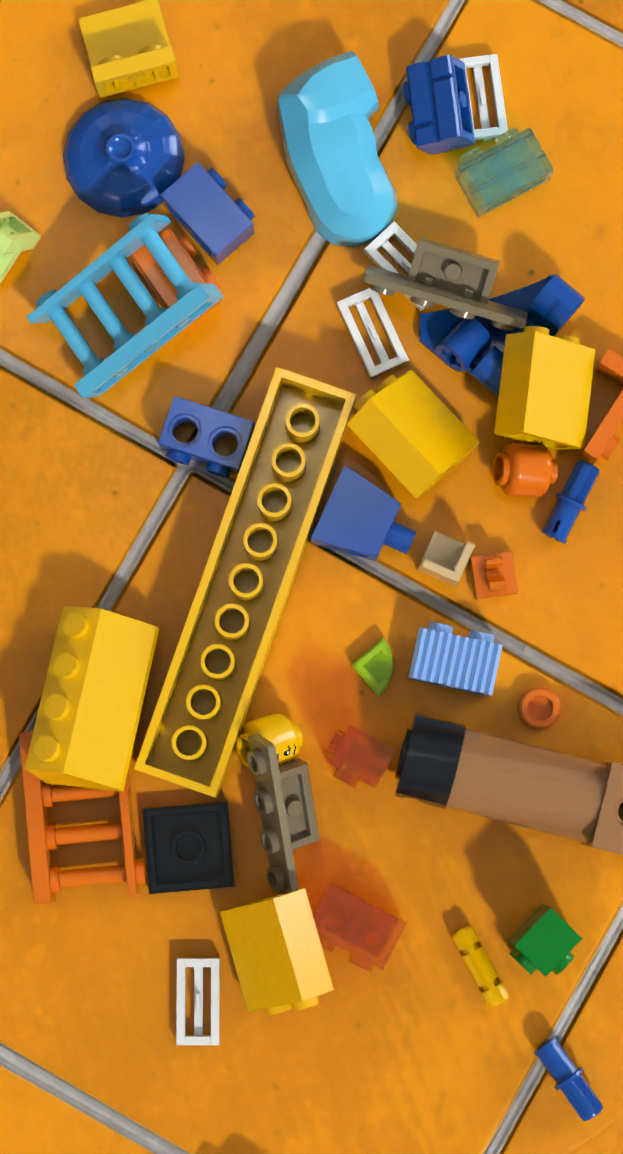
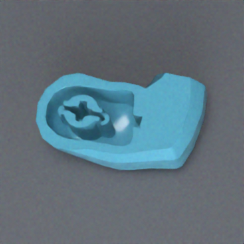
M353 51L326 59L297 76L280 92L277 115L289 172L306 204L310 220L316 232L332 245L354 248L371 243L392 223L398 211L396 189L377 155L375 136L368 121L373 113L379 109L378 98L366 71Z

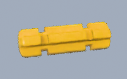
M468 925L455 931L452 934V940L458 951L462 950L464 955L461 957L478 987H482L483 991L481 994L487 1005L495 1007L508 999V993L502 982L497 981L498 974L482 945L478 946L477 941L479 939L473 928Z

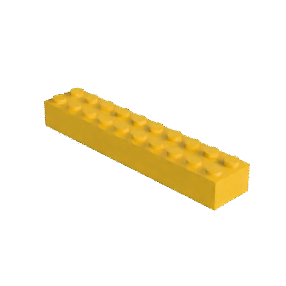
M276 367L134 770L218 798L237 738L240 735L348 426L346 424L350 421L354 410L353 406L356 403L357 394Z

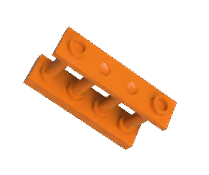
M33 731L19 732L33 903L56 901L55 893L61 892L62 888L125 881H127L128 895L138 894L140 892L139 884H146V867L144 858L137 859L129 769L123 792L47 784L24 769ZM133 746V751H132V755H131V756H135V748H134V746ZM119 796L121 822L56 828V824H49L48 807H54V802ZM123 839L125 864L60 871L59 867H53L51 850H57L58 845Z

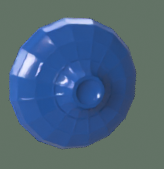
M129 98L103 101L83 113L69 131L63 152L66 179L78 198L98 213L121 218L145 214L162 204L160 194L181 177L185 160L181 136L169 117L150 103Z

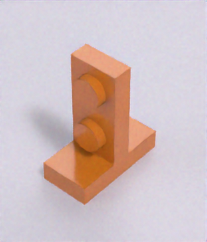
M611 349L607 350L595 371L621 386L622 390L579 456L593 465L600 456L608 460L620 441V438L614 434L623 421V357Z

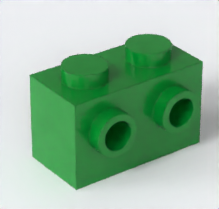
M541 904L507 939L514 947L509 954L529 974L532 975L538 970L545 977L550 972L558 975L574 958L570 951L582 940L551 907Z

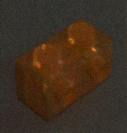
M350 725L346 733L339 729L337 730L326 753L333 756L329 765L335 767L336 770L332 776L354 788L360 781L375 789L396 750Z
M330 881L313 912L321 946L333 952L337 945L350 952L348 961L371 972L374 965L383 970L407 924L405 920Z

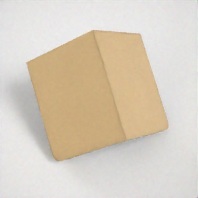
M434 531L417 570L456 587L475 544L469 541L464 544Z

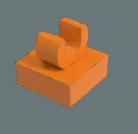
M513 551L470 557L476 600L518 594Z

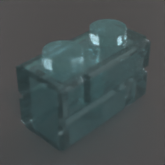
M530 127L520 133L517 128L510 129L495 139L497 145L483 152L480 147H477L459 158L461 164L456 166L455 179L464 195H466L477 217L494 210L551 179L554 171Z

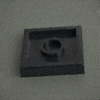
M228 801L143 809L149 894L235 886Z

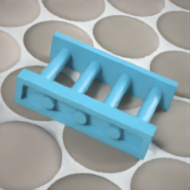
M145 213L134 219L128 225L130 232L61 289L49 291L41 296L35 303L38 308L27 316L31 324L49 323L52 321L84 367L82 370L84 377L76 382L74 387L83 399L100 397L224 298L214 283H192L162 241L158 233L171 223L167 215ZM144 244L178 292L176 294L178 301L167 310L165 307L160 308L126 260ZM112 270L146 317L144 321L146 327L136 335L128 333L95 285ZM81 296L84 297L115 342L113 345L115 352L105 360L97 358L65 311L67 307Z

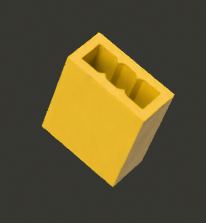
M539 326L524 327V332L506 334L494 434L526 443L542 444L552 450L583 449L585 446L596 349L580 345L579 338L573 336L549 335V329Z
M412 369L398 379L392 374L377 387L375 392L372 389L366 392L354 404L353 407L358 412L346 424L415 498H418L456 468L480 443Z
M305 888L251 901L220 911L248 1012L265 1009L267 1016L292 1009L291 1004H293L294 1011L302 1010L319 1004V995L334 990Z

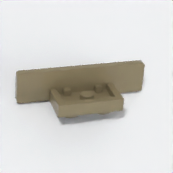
M420 237L408 276L368 265L362 280L365 283L371 284L370 289L377 293L394 295L396 291L411 296L410 301L421 306L434 307L436 303L450 307V312L461 318L474 319L475 315L491 320L490 324L502 330L514 331L515 327L524 329L527 322L528 312L489 301L500 264L499 260Z
M256 733L248 736L250 751L247 753V761L250 770L255 776L257 790L254 791V802L261 814L263 823L260 838L265 851L268 853L270 868L267 869V879L274 892L284 894L299 890L293 850L320 840L308 764L298 758L278 765L275 745Z

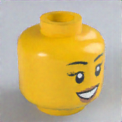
M271 714L248 721L237 738V752L240 760L246 767H249L247 753L250 751L248 740L250 735L257 733L275 745L278 765L297 759L303 743L302 734L298 726L292 724L290 719L283 714Z

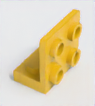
M145 0L79 19L99 98L179 77L172 45L170 46L158 0Z

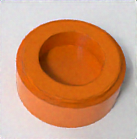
M544 687L532 688L520 698L518 714L521 721L529 728L536 730L546 729L554 725L559 719L561 703L558 696L552 690Z

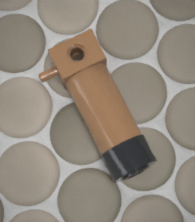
M415 713L411 729L407 728L396 768L395 778L398 780L395 796L413 798L431 806L443 809L448 807L579 841L584 846L623 856V821L618 814L619 806L623 802V764L616 762L600 763L468 729L462 724L446 720H436L423 714Z

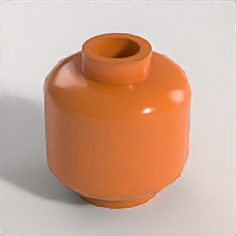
M511 442L503 448L502 452H498L494 458V482L496 485H500L503 493L508 496L542 497L547 492L550 484H554L558 477V463L555 459L551 458L550 451L542 444Z

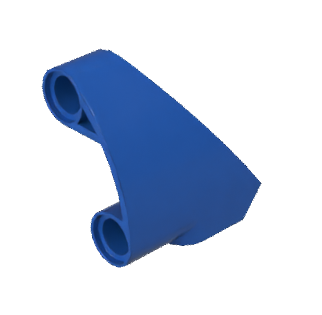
M555 274L521 289L490 298L489 301L528 312L525 327H544L549 329V335L555 337L580 307L585 297L559 275ZM451 309L420 314L419 342L453 370L458 372L467 371L498 398L506 334L524 332V329L515 327L514 331L502 330L492 326L490 319L475 315L474 319L461 318L450 312Z

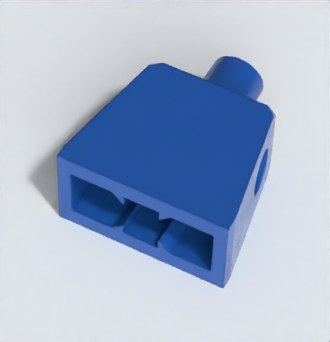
M344 466L312 534L311 544L376 561L383 545L407 554L416 531L394 522L401 507L400 502L350 468Z

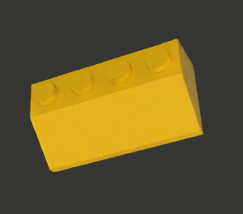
M63 605L25 770L47 784L124 791L158 638L159 628L157 626L101 608Z

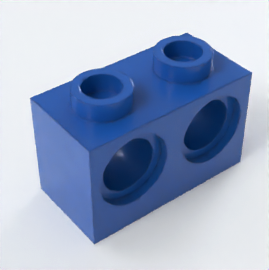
M174 396L158 444L161 450L166 451L165 458L171 461L189 465L190 460L206 464L205 471L220 477L229 478L230 472L237 475L239 473L255 428L254 421ZM183 424H191L198 429L196 438L189 443H181L175 439L176 429ZM228 436L237 441L238 446L233 454L221 456L214 451V445L221 437Z

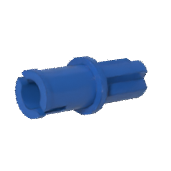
M579 460L576 463L562 493H556L555 498L558 501L541 533L550 538L554 536L556 541L563 544L566 543V538L580 511H585L587 508L584 506V503L599 475V469L596 466L583 460Z
M556 1036L534 1051L535 1055L539 1057L555 1080L554 1088L562 1090L582 1120H590L601 1112L603 1104L581 1075L584 1070L582 1067L577 1068Z

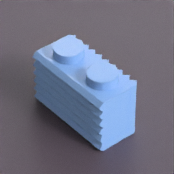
M429 622L427 629L419 627L407 679L484 696H492L503 646L494 643V635L477 631H470L469 638L452 634V626L436 622Z

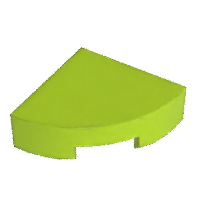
M384 638L351 665L377 697L386 690L393 673L392 652Z

